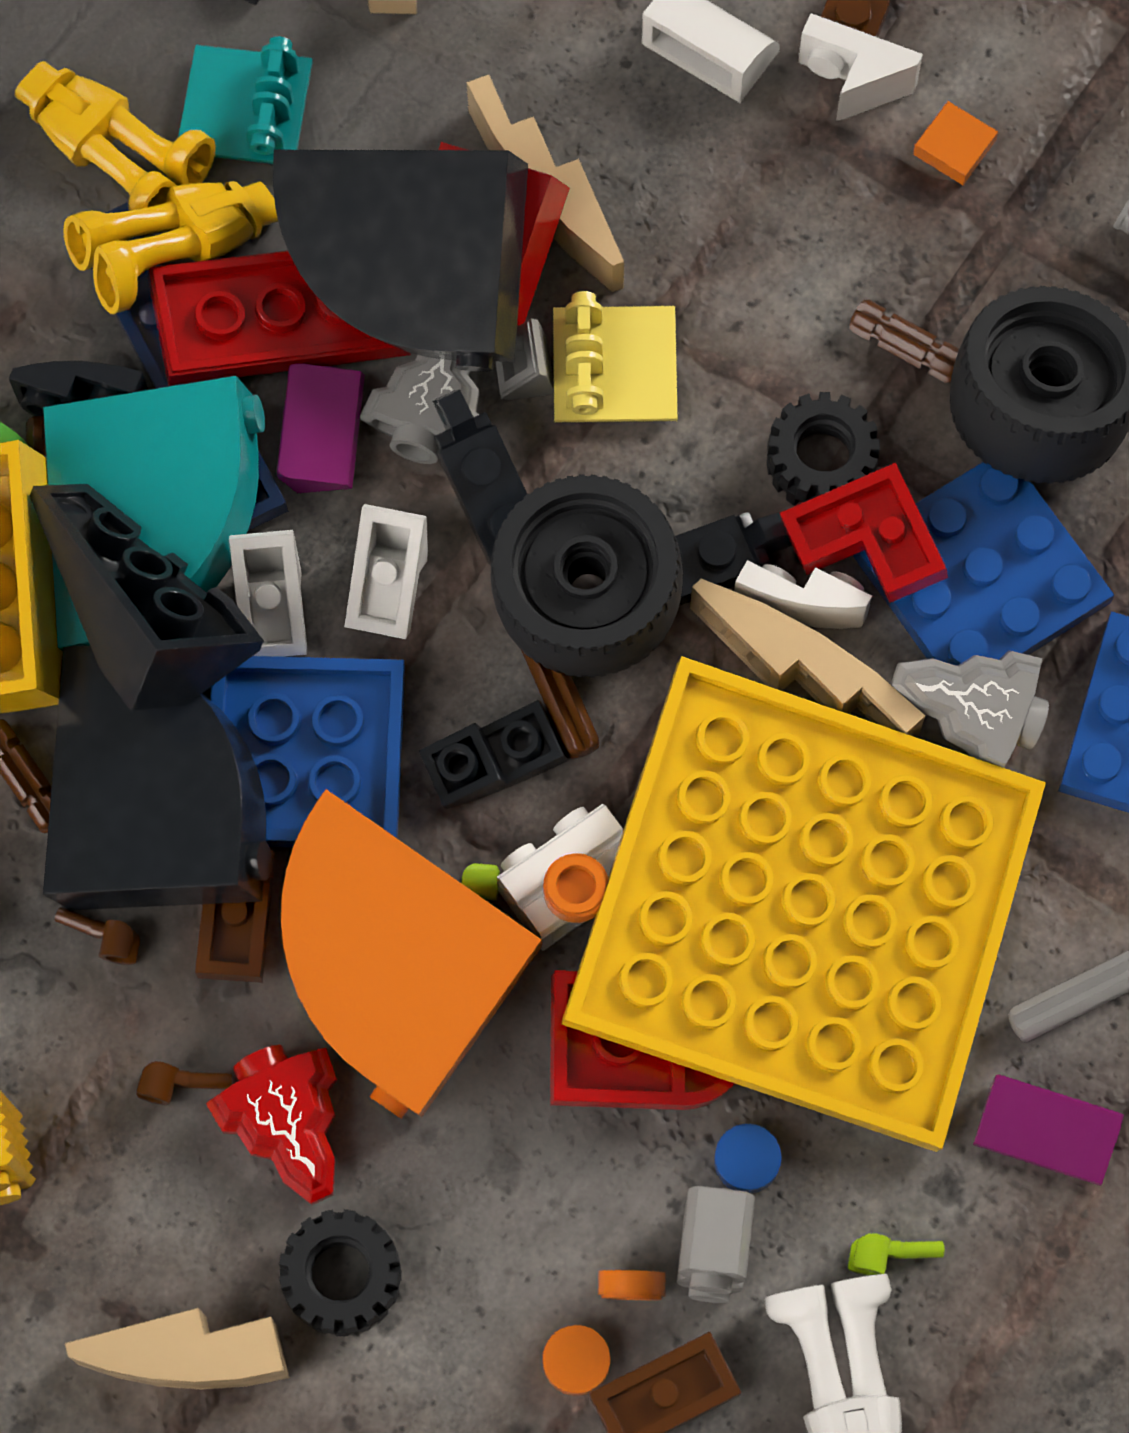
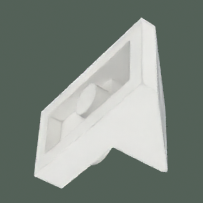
M810 13L801 35L798 63L808 66L812 72L821 77L846 80L839 98L836 118L839 121L913 94L918 82L923 54Z
M367 504L363 505L344 627L402 639L407 638L411 630L419 573L428 558L427 516Z
M284 530L230 535L229 544L237 606L264 640L261 650L254 656L285 657L307 655L300 588L302 574L294 531Z

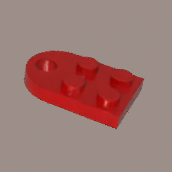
M555 970L551 975L550 1106L690 1110L716 1101L735 1084L562 1025L561 1022L578 971Z

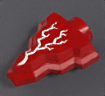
M272 1045L255 1051L238 1061L233 1067L238 1082L205 1103L223 1134H238L251 1156L272 1160L283 1183L309 1204L315 1205L334 1196L335 1157L326 1138V1133L336 1116L329 1091L337 1082V1078L327 1048L288 1058L282 1045Z

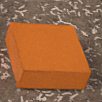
M947 101L915 144L913 155L961 185H964L996 142L998 131Z

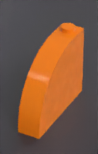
M325 789L304 821L286 868L281 903L283 948L297 995L310 1020L326 1042L343 1060L376 1085V1088L369 1096L401 1120L409 1109L422 1118L542 947V939L327 789Z

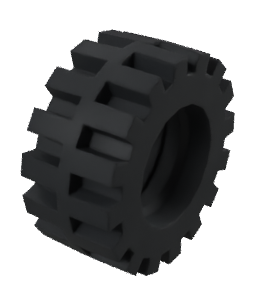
M820 392L818 400L812 401L810 394L799 397L798 404L795 407L789 402L782 409L780 418H775L767 444L768 475L773 476L772 485L778 493L784 490L786 492V501L795 506L799 500L806 502L876 471L880 452L877 426L874 420L867 421L868 411L861 405L855 409L850 407L851 398L841 394L838 402L830 400L831 392ZM814 434H828L838 438L846 445L849 451V458L842 468L833 471H817L807 467L797 455L799 442L803 438Z
M333 1209L323 1211L321 1216L315 1219L309 1217L300 1223L302 1227L295 1234L293 1232L290 1234L286 1241V1249L284 1253H281L279 1261L281 1290L294 1314L315 1331L323 1334H335L336 1336H349V1333L358 1331L362 1333L371 1329L370 1326L378 1320L381 1322L389 1314L388 1310L391 1305L396 1302L399 1295L400 1281H402L399 1254L387 1232L369 1216L366 1215L364 1217L357 1214L356 1211L344 1209V1212H334ZM347 1245L357 1249L366 1257L369 1264V1277L365 1287L357 1296L344 1301H334L323 1297L316 1290L313 1283V1267L317 1258L325 1250L334 1246Z

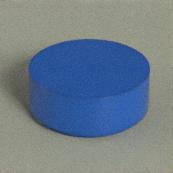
M755 1124L734 1126L722 1135L716 1146L714 1155L716 1173L720 1180L732 1190L744 1191L750 1194L762 1191L775 1180L781 1165L780 1146L776 1138L761 1126Z

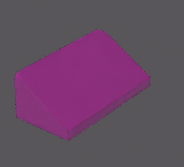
M311 364L290 365L277 476L297 494L352 489L365 379L363 372Z
M995 1075L990 1084L973 1145L1101 1186L1124 1115L1016 1079Z

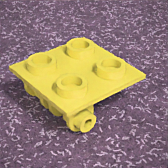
M580 291L572 294L571 302L566 307H553L554 423L678 420L675 306L602 307L601 304L596 302V295L594 293Z

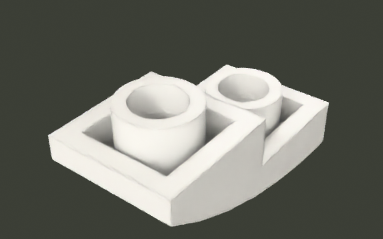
M748 560L735 581L734 592L763 602L806 626L816 628L846 629L862 627L867 618L872 595L864 592L863 586L857 580L841 572L833 571L828 574L815 567L807 584L802 588L796 585L794 577L785 570L770 564L760 567Z

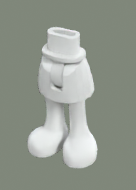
M887 1274L853 1278L830 1284L834 1304L843 1325L850 1364L853 1397L846 1398L831 1341L824 1285L800 1288L765 1297L766 1311L770 1319L778 1323L788 1324L799 1338L805 1356L814 1410L803 1416L808 1433H902L900 1399L887 1396L875 1339V1319L878 1307L887 1302L891 1295V1286Z

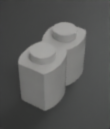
M695 1186L688 1189L677 1274V1284L689 1288L688 1298L703 1302L728 1303L730 1293L743 1291V1285L747 1276L755 1197L752 1194L744 1191Z

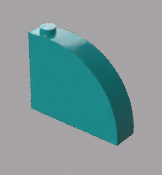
M237 376L43 407L48 485H90L141 526L140 540L163 556L172 552L188 564L184 575L205 592L217 587L232 565L229 536L247 534L256 503L259 480L257 433L264 432L265 429L264 411L259 396L253 395ZM52 553L58 648L63 651V647L90 646Z

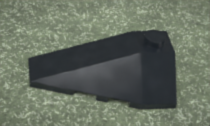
M90 485L33 486L29 497L99 668L131 711L185 706L261 650L264 643L263 638L230 597L217 587L205 592L184 575L188 566L185 561L173 552L163 556L139 539L141 526Z

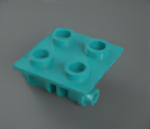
M281 36L271 37L269 44L263 46L261 52L195 45L178 137L189 130H201L215 140V157L273 164L274 149L298 150L313 58L297 56L296 52L292 49V41Z

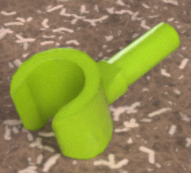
M473 863L464 870L462 884L484 900L497 901V876L500 875V870L497 865Z
M869 1233L852 1243L848 1270L866 1276L885 1274L888 1257L895 1259L943 1258L945 1253L943 1241L901 1242L900 1240H891L889 1237L877 1233Z

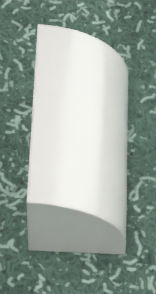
M653 0L643 13V45L741 103L779 52L780 47L776 41L708 0Z

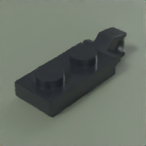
M453 390L432 401L446 430L434 436L439 448L436 454L487 562L491 565L493 547L498 531L504 519H507L508 513L511 509L513 510L519 501L521 502L527 492L496 425H492L486 412L473 417L461 390Z
M750 512L739 514L736 517L731 515L676 535L683 570V585L679 606L691 602L692 586L700 579L726 589L735 586V581L747 560L763 567V565L770 564L771 562L768 554L793 546L781 521L780 512L758 518L753 521Z

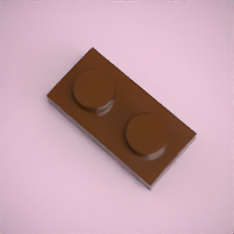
M271 851V873L269 878L264 880L263 900L261 902L202 904L195 967L197 978L263 983L275 867L273 851Z
M710 1331L589 1393V1397L607 1433H669L741 1395V1391Z

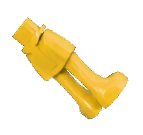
M45 61L39 62L18 84L15 90V97L30 107L29 114L31 119L41 125L48 137L76 167H85L92 162L115 179L129 193V211L166 203L170 186L203 183L212 166L216 144L215 140L201 130H189L179 136L174 142L164 139L129 112L128 98L93 80L78 76L68 68L58 71ZM115 139L119 140L147 159L167 177L158 171H144L112 145V142Z
M235 181L226 182L225 186L222 183H192L170 186L167 202L160 205L118 213H103L92 210L75 213L66 218L63 233L65 245L72 262L81 271L93 268L97 296L107 312L116 314L130 309L134 304L138 292L137 278L146 270L158 264L177 259L190 258L197 262L221 257L236 249L247 240L258 238L262 227L278 222L274 197L260 181L244 187ZM168 231L155 236L129 240L145 234Z

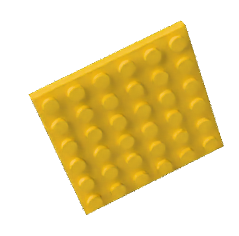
M681 656L675 668L608 876L609 881L596 914L561 1024L937 1152L943 1149L1046 782Z

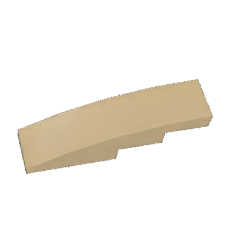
M490 75L467 82L469 113L488 150H509L528 163V168L550 174L570 187L553 237L568 255L611 292L623 289L624 260L579 159L556 167L534 116L511 124Z
M700 579L692 586L690 609L767 686L782 691L792 681L796 680L821 705L850 714L857 707L873 723L916 738L919 736L925 715L876 671L821 633L763 602L706 580Z

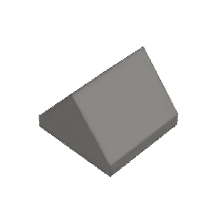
M530 318L517 327L515 362H496L501 399L514 400L554 394V380L548 340L539 321Z

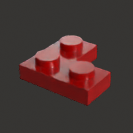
M896 462L780 512L781 521L806 575L813 573L815 567L822 569L865 550L889 603L948 578L947 568Z

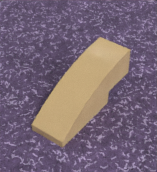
M199 1308L65 1343L67 1356L78 1365L115 1378L159 1387L188 1389L247 1387L290 1378L278 1326L272 1317L210 1333L206 1316Z

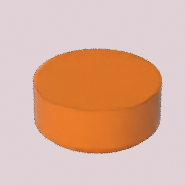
M573 853L558 858L549 866L544 877L543 893L546 905L556 917L567 922L581 923L596 917L609 881L607 872L596 859L585 854Z
M600 1270L598 1273V1295H601L602 1299L657 1301L665 1297L666 1272Z
M583 1325L563 1327L556 1331L545 1345L543 1351L545 1375L550 1384L564 1394L571 1396L587 1395L599 1388L608 1375L610 1368L609 1348L603 1337L592 1328Z

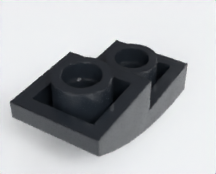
M51 361L13 368L9 377L18 403L21 404V407L33 416H44L43 407L148 390L142 371L100 362Z
M539 700L484 727L473 723L419 750L440 801L446 809L499 792L569 761L544 704Z

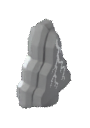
M417 355L416 360L396 367L386 387L372 390L360 415V419L376 430L391 436L392 439L389 446L397 455L413 462L433 464L438 460L436 451L439 450L434 436L446 430L432 401L453 390L460 389L473 417L479 415L476 413L479 389L470 379V371L455 368V360L435 359Z
M1010 650L999 660L973 655L958 666L933 658L900 662L897 664L890 683L922 713L938 719L943 739L964 749L968 756L1003 768L1016 746L1028 750L1035 746L1044 728L1049 709L1048 700L1034 696L1042 658Z

